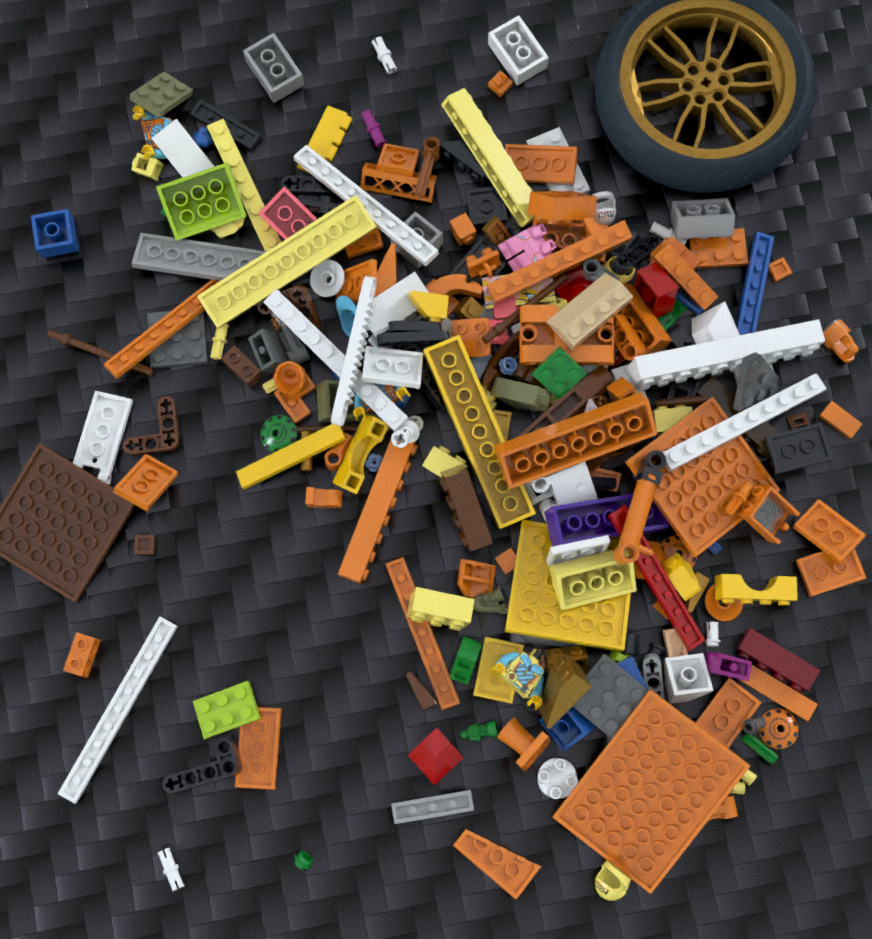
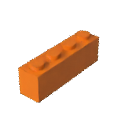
M662 241L650 253L651 257L666 270L667 274L700 308L707 309L718 298L717 294L669 243Z

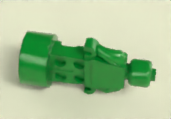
M496 720L480 726L476 722L474 725H470L467 731H461L460 737L462 739L469 737L471 741H481L480 738L484 736L497 737L499 732Z

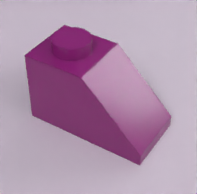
M706 652L705 662L708 673L749 681L752 661L721 653Z

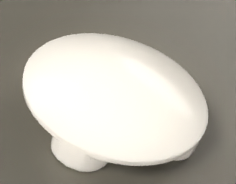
M552 758L544 762L537 775L541 791L553 799L567 797L578 783L574 766L562 758Z

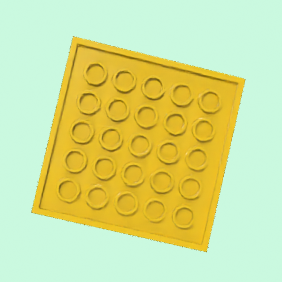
M522 520L505 632L623 652L625 649L631 593L561 610L552 584L550 567L546 561L550 547H552L547 524ZM620 539L610 540L606 551L618 547Z

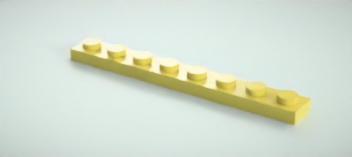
M224 119L207 125V128L223 162L229 163L241 201L264 250L267 252L281 243L277 232L258 214L265 206Z

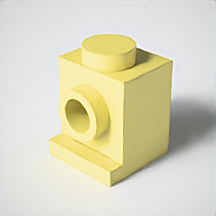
M137 153V156L133 159L131 170L158 181L164 164L152 157L149 160H145L143 154Z

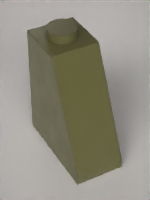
M500 377L495 378L490 392L491 396L516 409L542 412L548 409L552 393L539 386Z

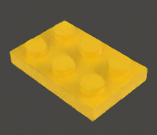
M485 637L473 696L512 704L515 690L500 677H496L497 674L495 673L497 670L491 671L490 667L495 665L502 655L512 652H523L524 645Z

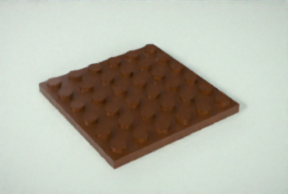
M38 443L0 506V556L76 603L135 505L113 493L114 488L45 445Z

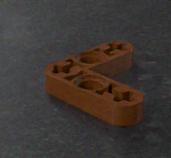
M296 285L279 291L301 313L303 307L309 308L310 315L306 318L308 320L312 318L311 323L322 332V326L312 299L304 285ZM302 291L303 295L296 296V293ZM266 299L257 304V309L260 313L269 314L273 312L269 307H263V302ZM306 300V303L299 305V302Z
M164 396L158 401L160 434L127 438L123 443V449L128 455L138 456L169 452L179 447L177 408L175 401L171 397ZM166 401L171 404L168 406L170 414H167L166 409L162 407V405L166 404ZM166 419L173 420L174 424L171 428L164 427ZM167 433H171V438L175 441L172 443V446L166 443L169 441ZM151 439L155 440V448L148 449L146 443ZM140 441H142V447L144 450H142V448L139 446L134 447V451H131L128 448V446H131L132 442L135 445H141Z

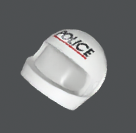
M604 191L593 194L592 196H596L597 200L609 198L607 201L596 203L595 219L599 225H610L616 216V200L613 193Z

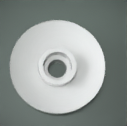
M333 260L322 262L313 268L310 275L312 289L322 297L336 295L342 289L345 281L343 268Z

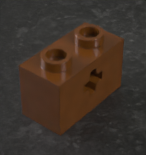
M235 345L221 357L224 365L250 390L264 377L261 370Z

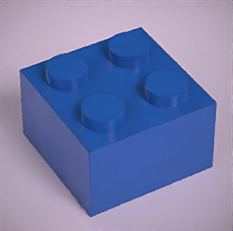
M68 209L31 215L35 249L42 258L79 251L74 217Z

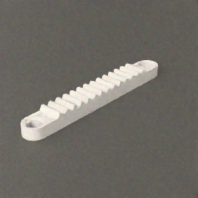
M365 276L333 407L331 417L333 425L343 426L348 405L353 404L350 397L355 396L352 390L357 388L354 382H358V378L355 375L360 374L358 367H361L362 364L359 360L364 358L361 354L365 352L363 345H367L364 338L369 336L366 331L370 330L368 323H372L370 316L374 314L372 309L375 308L373 303L376 289L375 277Z

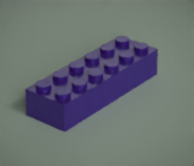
M633 494L550 507L544 514L552 547L609 535L610 540L620 539V535L608 515L623 505H626L629 509ZM653 500L643 535L661 532L669 527L666 518Z

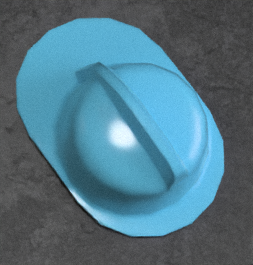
M342 295L336 300V308L342 329L350 338L357 304H354L347 296Z

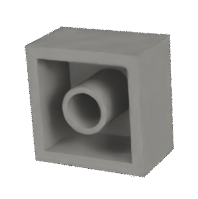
M414 212L404 222L436 249L443 245V233L417 212ZM390 238V243H395L396 252L416 268L422 265L420 261Z

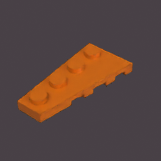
M467 829L464 830L453 844L454 848L515 900L541 868V866Z

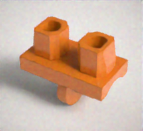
M488 247L483 249L481 252L482 257L478 259L475 255L466 257L467 269L471 279L485 274L488 278L493 277L492 271L501 266L500 255L497 250L493 251Z

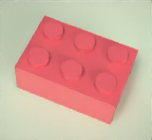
M285 186L258 213L284 240L317 220Z

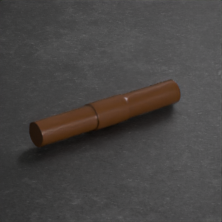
M706 395L656 399V407L704 403Z

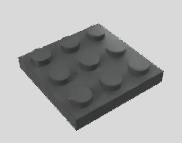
M171 311L147 313L148 329ZM204 311L150 353L151 368L157 369L208 363Z
M603 653L586 673V677L592 687L573 707L612 739L649 690Z

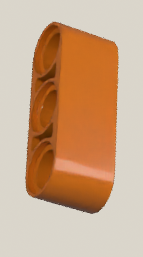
M616 314L614 316V343L626 360H633L637 356L647 355L646 346L626 316Z

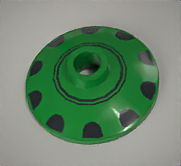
M283 415L270 417L261 429L262 443L271 452H276L295 443L297 440V427L295 423ZM276 430L279 431V435L277 437H275L274 432Z

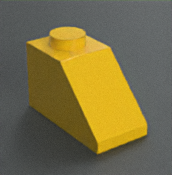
M412 290L407 293V298L424 319H429V322H441L447 318L448 295Z
M675 553L662 563L671 583L685 601L701 591L691 564L679 553Z

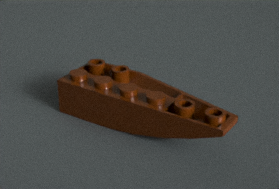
M600 365L546 410L518 437L584 413L588 400L595 396H603L607 386L612 383L614 377L603 365Z

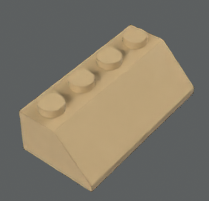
M604 273L546 321V323L567 347L573 351L627 306L633 296L620 281Z

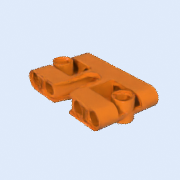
M557 305L520 306V364L540 365L558 346H561L579 365L614 364V316L571 351L546 323L559 311ZM530 331L533 333V338L526 339L523 333ZM606 331L610 334V338L603 339L600 333Z

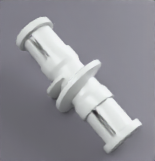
M416 415L409 417L392 434L391 441L393 445L403 448L408 443L415 442L423 428V420Z

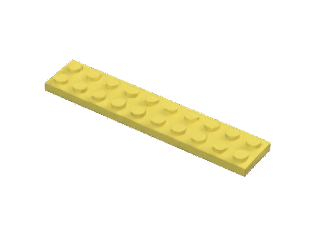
M357 195L205 290L197 297L215 326L219 329L269 297L275 289H282L376 229L377 226Z

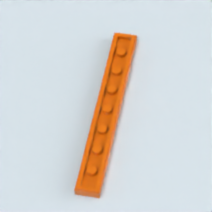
M210 280L105 362L104 367L116 379L121 377L201 314L205 308L197 296L220 281Z
M404 557L386 563L385 565L441 709L445 710L460 704L429 621L423 620L422 623L411 621V618L407 617L410 595L414 591L415 585Z

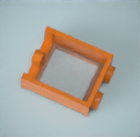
M759 484L753 490L748 501L742 506V510L738 515L761 534L767 542L780 544L781 541L774 537L778 530L787 531L789 529V525L784 522L788 514L799 516L800 513L772 486Z

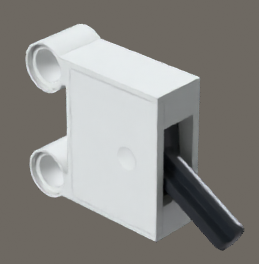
M586 462L530 481L531 486L537 493L547 491L549 486L552 490L555 500L546 499L539 505V511L545 521L544 512L552 506L596 500L598 498L594 488L614 489L617 486L615 478L590 476Z

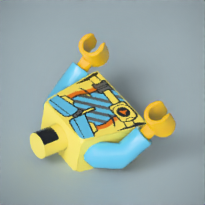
M534 648L529 656L524 652H512L502 655L497 663L490 667L491 671L497 670L495 673L497 674L496 677H500L521 697L530 698L531 696V699L527 701L528 706L534 703L535 710H537L542 705L541 695L544 669L538 665V662L544 655L539 650Z

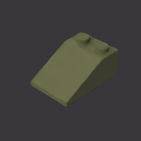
M324 380L316 385L319 422H331L340 380ZM355 396L350 397L353 404L348 405L345 422L361 421L363 415H359L358 420H356L353 414ZM375 412L368 414L380 419Z

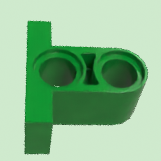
M463 637L449 677L450 679L468 685L482 642Z

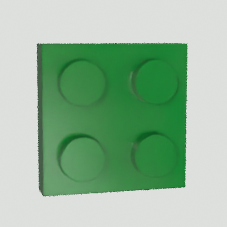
M558 346L532 372V375L558 400L587 374L561 346Z

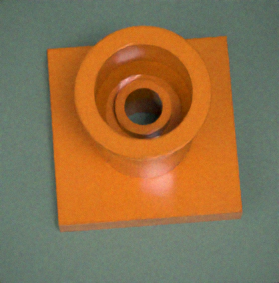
M516 717L505 725L497 739L521 755L516 763L524 772L527 771L551 743L549 736L543 731L535 739Z

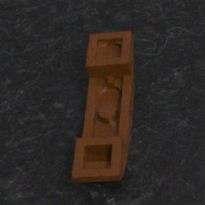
M520 330L498 349L490 361L483 380V385L488 391L491 392L496 377L502 378L501 367L499 366L500 360L505 357L514 358L519 353ZM526 331L523 333V336L526 339L533 338V333Z

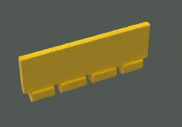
M327 106L308 144L312 150L326 159L327 162L333 160L338 150L336 146H340L346 134L343 130L347 131L352 121V118L347 116L346 112L331 106ZM298 164V169L308 172L301 165Z

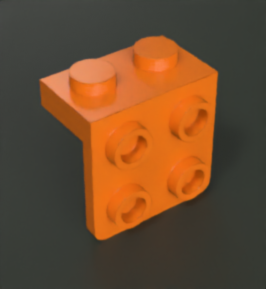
M488 318L452 320V336L460 335L469 357H483L491 354V343L485 344L482 340V337L490 332V321Z

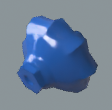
M201 127L191 135L198 147L207 148L214 143L205 127Z

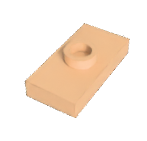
M675 629L663 630L667 658L688 655Z

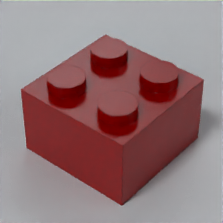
M657 261L637 270L634 288L654 316L658 318L673 311L678 287L675 281L669 278L666 270Z

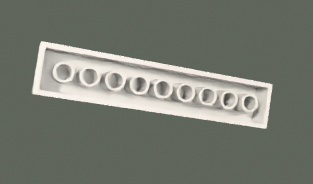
M818 319L637 356L629 364L627 370L631 384L635 389L639 388L641 391L649 389L650 386L656 384L658 387L669 384L671 381L680 383L690 377L700 379L705 377V374L719 375L724 370L730 369V372L740 370L743 357L754 352L762 355L768 364L775 363L777 359L784 358V361L791 360L797 355L806 357L812 355L814 350L819 349V346L825 342V338Z

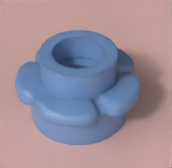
M512 357L501 359L499 362L500 371L503 374L512 375L517 369L516 360Z
M374 453L368 455L365 466L369 468V471L377 472L383 460L382 456L379 454L375 455Z

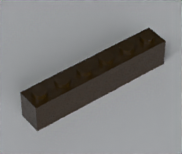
M713 376L695 395H706V400L713 396L728 418L749 408L747 407L741 411L735 410L733 408L735 395ZM765 422L741 436L748 445L755 449V453L767 459L769 465L773 468L764 438L779 432Z

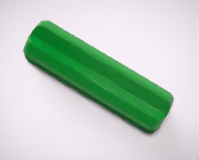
M748 733L742 736V742L768 763L773 764L777 760L778 755L756 737Z

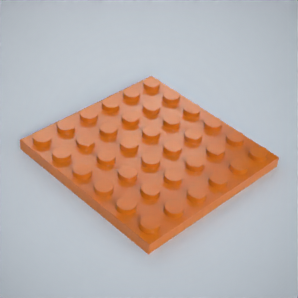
M712 396L626 460L625 463L636 477L638 469L641 468V459L644 455L654 450L664 452L728 419V416ZM740 435L671 472L668 471L666 466L659 471L663 472L660 485L656 487L653 502L692 556L697 557L743 520L738 514L744 504H741L732 516L726 513L724 509L733 498L732 494L739 490L744 481L751 482L755 488L759 484L772 486L777 492L780 489ZM651 458L652 464L656 466L655 459Z

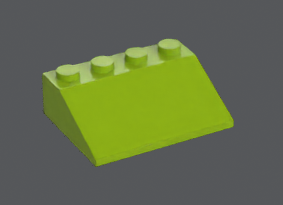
M228 162L156 187L176 241L247 217Z

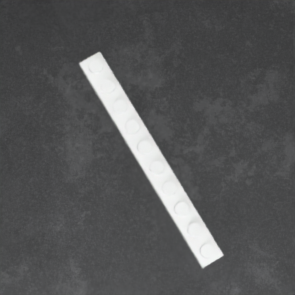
M305 145L293 156L294 161L345 202L357 195L377 228L423 265L427 266L439 254L438 249L309 146Z
M275 289L263 303L324 363L341 377L345 355L287 298ZM360 371V374L355 375L358 378V382H354L357 388L353 391L394 431H397L409 418L374 383L362 382L363 373Z
M814 374L664 451L663 453L667 459L665 466L671 472L823 393L827 388L819 376Z
M162 617L158 618L59 790V795L73 803L78 802L175 633L177 625Z

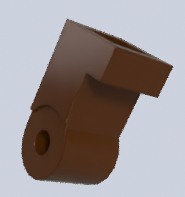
M520 361L517 362V369L512 374L513 378L522 383L545 388L532 375V372L537 367L522 365Z

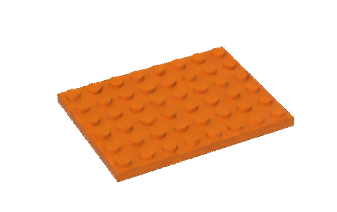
M649 689L553 814V818L651 894L746 773L750 764L653 690Z

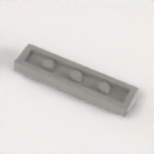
M471 790L391 803L394 824L474 811Z

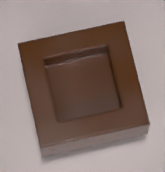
M135 535L134 554L155 555L156 536Z

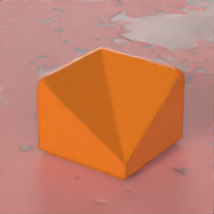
M584 218L582 226L588 237L604 230L598 225L595 218Z

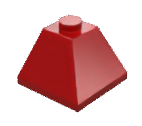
M438 728L431 732L408 754L410 759L434 785L464 758Z

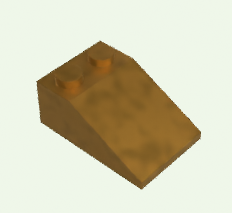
M566 654L557 659L551 667L541 695L542 705L539 707V710L548 729L592 687L582 667Z

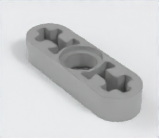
M647 654L643 658L644 681L648 689L653 690L664 699L661 660L656 654ZM651 659L654 660V663H656L654 664L655 672L650 671V665L648 663ZM656 678L659 680V685L651 687L648 685V680Z

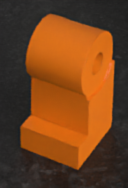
M307 487L305 504L310 508H341L343 492Z

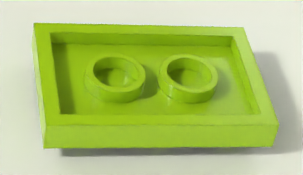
M245 681L193 701L204 739L212 738L261 719L250 681Z

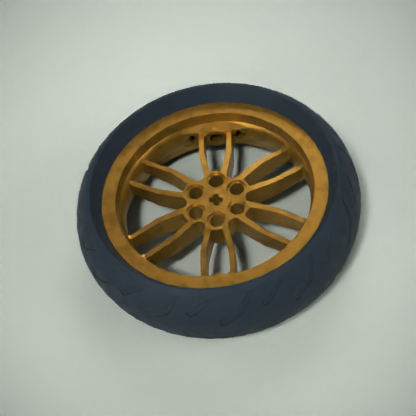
M641 0L623 15L605 41L596 67L595 99L600 121L607 137L622 158L638 172L657 183L681 191L694 193L725 192L751 184L777 168L796 148L806 131L814 107L815 72L809 49L801 33L790 18L769 0ZM686 28H710L704 46L702 62L696 61L685 43L673 31ZM715 29L731 34L729 43L719 60L710 57L711 40ZM663 36L679 54L684 65L668 56L654 41ZM735 37L747 43L763 60L762 62L747 63L727 71L722 68L730 53ZM647 49L665 69L677 78L655 79L637 83L634 71L640 56ZM762 71L766 72L767 81L734 82V80L745 75ZM771 90L774 106L766 124H761L746 106L731 95H751ZM669 91L675 93L662 99L644 103L640 92ZM680 103L687 105L679 119L673 139L658 131L644 115V112L663 110ZM724 108L740 117L757 134L748 140L730 120ZM708 111L713 113L724 131L738 145L720 149L698 148ZM690 114L699 116L698 131L693 147L676 142L680 129Z

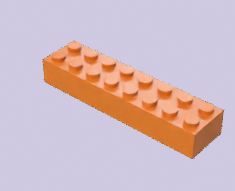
M639 392L494 446L504 481L509 489L658 434L649 399Z

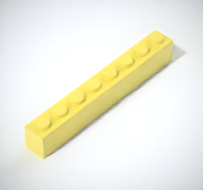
M463 88L447 96L441 104L517 223L521 228L532 223L535 216L528 215L529 198L532 189L523 179L521 172L514 165L512 158L503 148L501 141L498 140L492 127L477 108L471 95Z

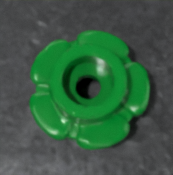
M300 851L299 854L294 855L296 859L294 863L299 869H310L313 859L307 852Z

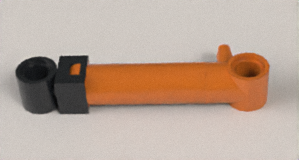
M659 450L651 451L641 459V468L638 469L635 478L637 484L618 547L613 552L614 560L620 565L636 561L639 553L652 556L654 553L648 547L640 545V541L656 487L660 485L663 472L659 470L666 465V456ZM651 458L655 459L656 466L652 464ZM624 549L629 553L628 559L623 554Z

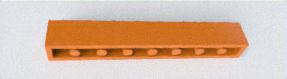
M625 220L487 284L486 290L495 306L584 264L587 259H595L629 243L633 236Z
M390 440L339 569L338 575L358 584H361L362 580L366 581L370 571L367 567L369 562L373 563L377 553L374 549L376 544L380 545L384 535L381 531L383 526L387 527L390 520L388 513L390 508L394 509L397 498H395L397 490L401 491L404 480H402V477L410 469L411 463H409L411 455L415 456L418 445H415L416 441L408 443L403 448H399L393 445Z

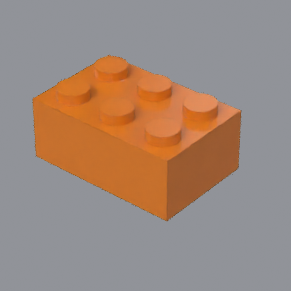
M576 191L530 192L528 215L535 216L536 220H547V223L558 224L559 221L573 223V220L583 223L586 217L595 218L597 197Z

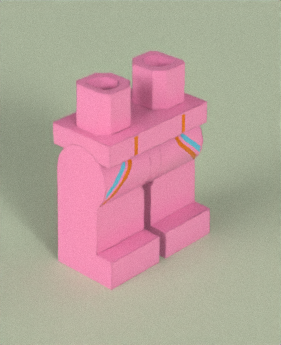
M534 224L498 245L506 260L524 250L523 253L508 261L513 272L551 255L552 251L556 248L553 240L550 239L545 242L542 235L547 233L543 224L537 226Z

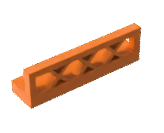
M365 163L362 169L360 188L432 203L437 176H430L428 188H430L429 197L425 196L419 199L415 194H412L416 189L415 185L418 182L419 172H414L413 177L379 171L376 164ZM366 176L373 177L377 183L373 186L365 185ZM391 180L395 186L392 189H386L382 182ZM407 183L413 190L407 193L400 186Z

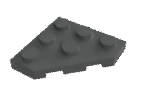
M756 352L742 359L733 406L737 411H741L776 394L778 389L779 377L763 356Z

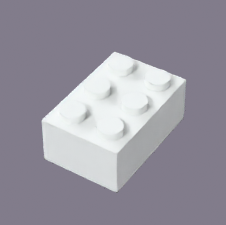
M520 16L489 32L488 45L516 85L521 84L547 68L549 57Z

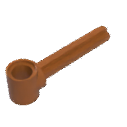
M428 137L423 142L422 156L424 160L414 193L419 199L425 197L434 161L439 160L441 156L440 140L436 137Z

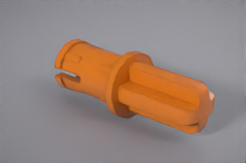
M744 481L739 490L732 494L733 498L727 504L724 511L732 516L741 504L746 503L747 497L755 489L754 485L749 481Z

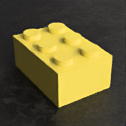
M416 587L410 595L407 617L411 618V621L422 623L424 620L429 621L430 625L441 627L443 624L448 625L449 629L460 631L461 628L464 629L471 623L475 599Z

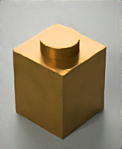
M471 296L463 297L452 312L461 320L478 318L485 309Z

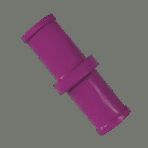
M366 110L362 112L361 117L367 127L366 131L371 135L375 146H383L386 140L380 130L381 126L376 122L372 111Z

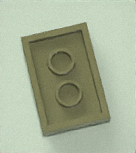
M162 72L132 92L130 100L160 118L192 96L193 89L171 75Z

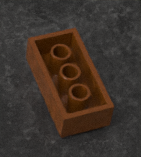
M461 464L440 472L442 478H439V482L444 492L448 494L445 499L451 511H454V514L451 516L455 526L461 531L458 532V536L463 546L473 551L492 544L493 542L468 470Z

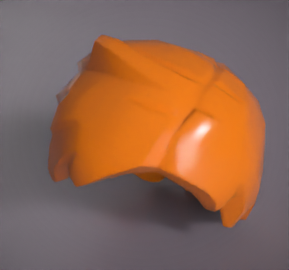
M285 361L276 368L273 376L275 385L283 394L295 395L300 392L306 382V372L298 363Z

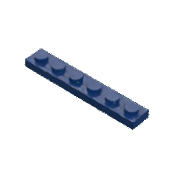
M758 231L754 234L736 322L740 335L756 332L774 241L773 236Z

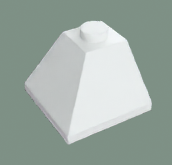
M726 302L691 319L692 336L696 344L740 336Z
M703 653L664 659L665 688L670 704L691 701L713 692Z

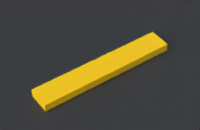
M331 424L236 471L241 487L245 490L346 440L341 426Z

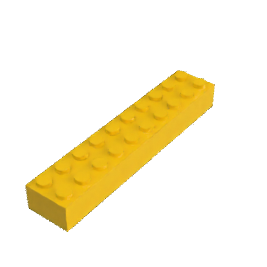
M460 335L424 349L425 359L497 528L502 529L536 514L524 485L509 489L504 481L494 446L505 442Z

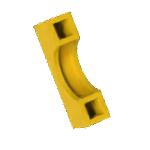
M366 414L367 418H362L332 482L355 494L358 493L365 478L364 464L369 452L376 444L382 442L389 427L386 422Z
M720 574L715 576V600H722V603L725 604L735 603L734 600L741 601V604H753V601H760V605H771L772 602H778V605L781 606L790 605V602L797 601V577L777 576L770 578L767 586L762 591H756L746 585L741 575Z

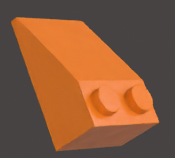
M391 243L377 271L376 297L397 283L395 243Z

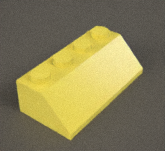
M615 549L550 565L552 584L560 609L565 610L637 591L633 562L626 565L618 564L614 560L613 552ZM624 549L623 554L628 559L629 553Z

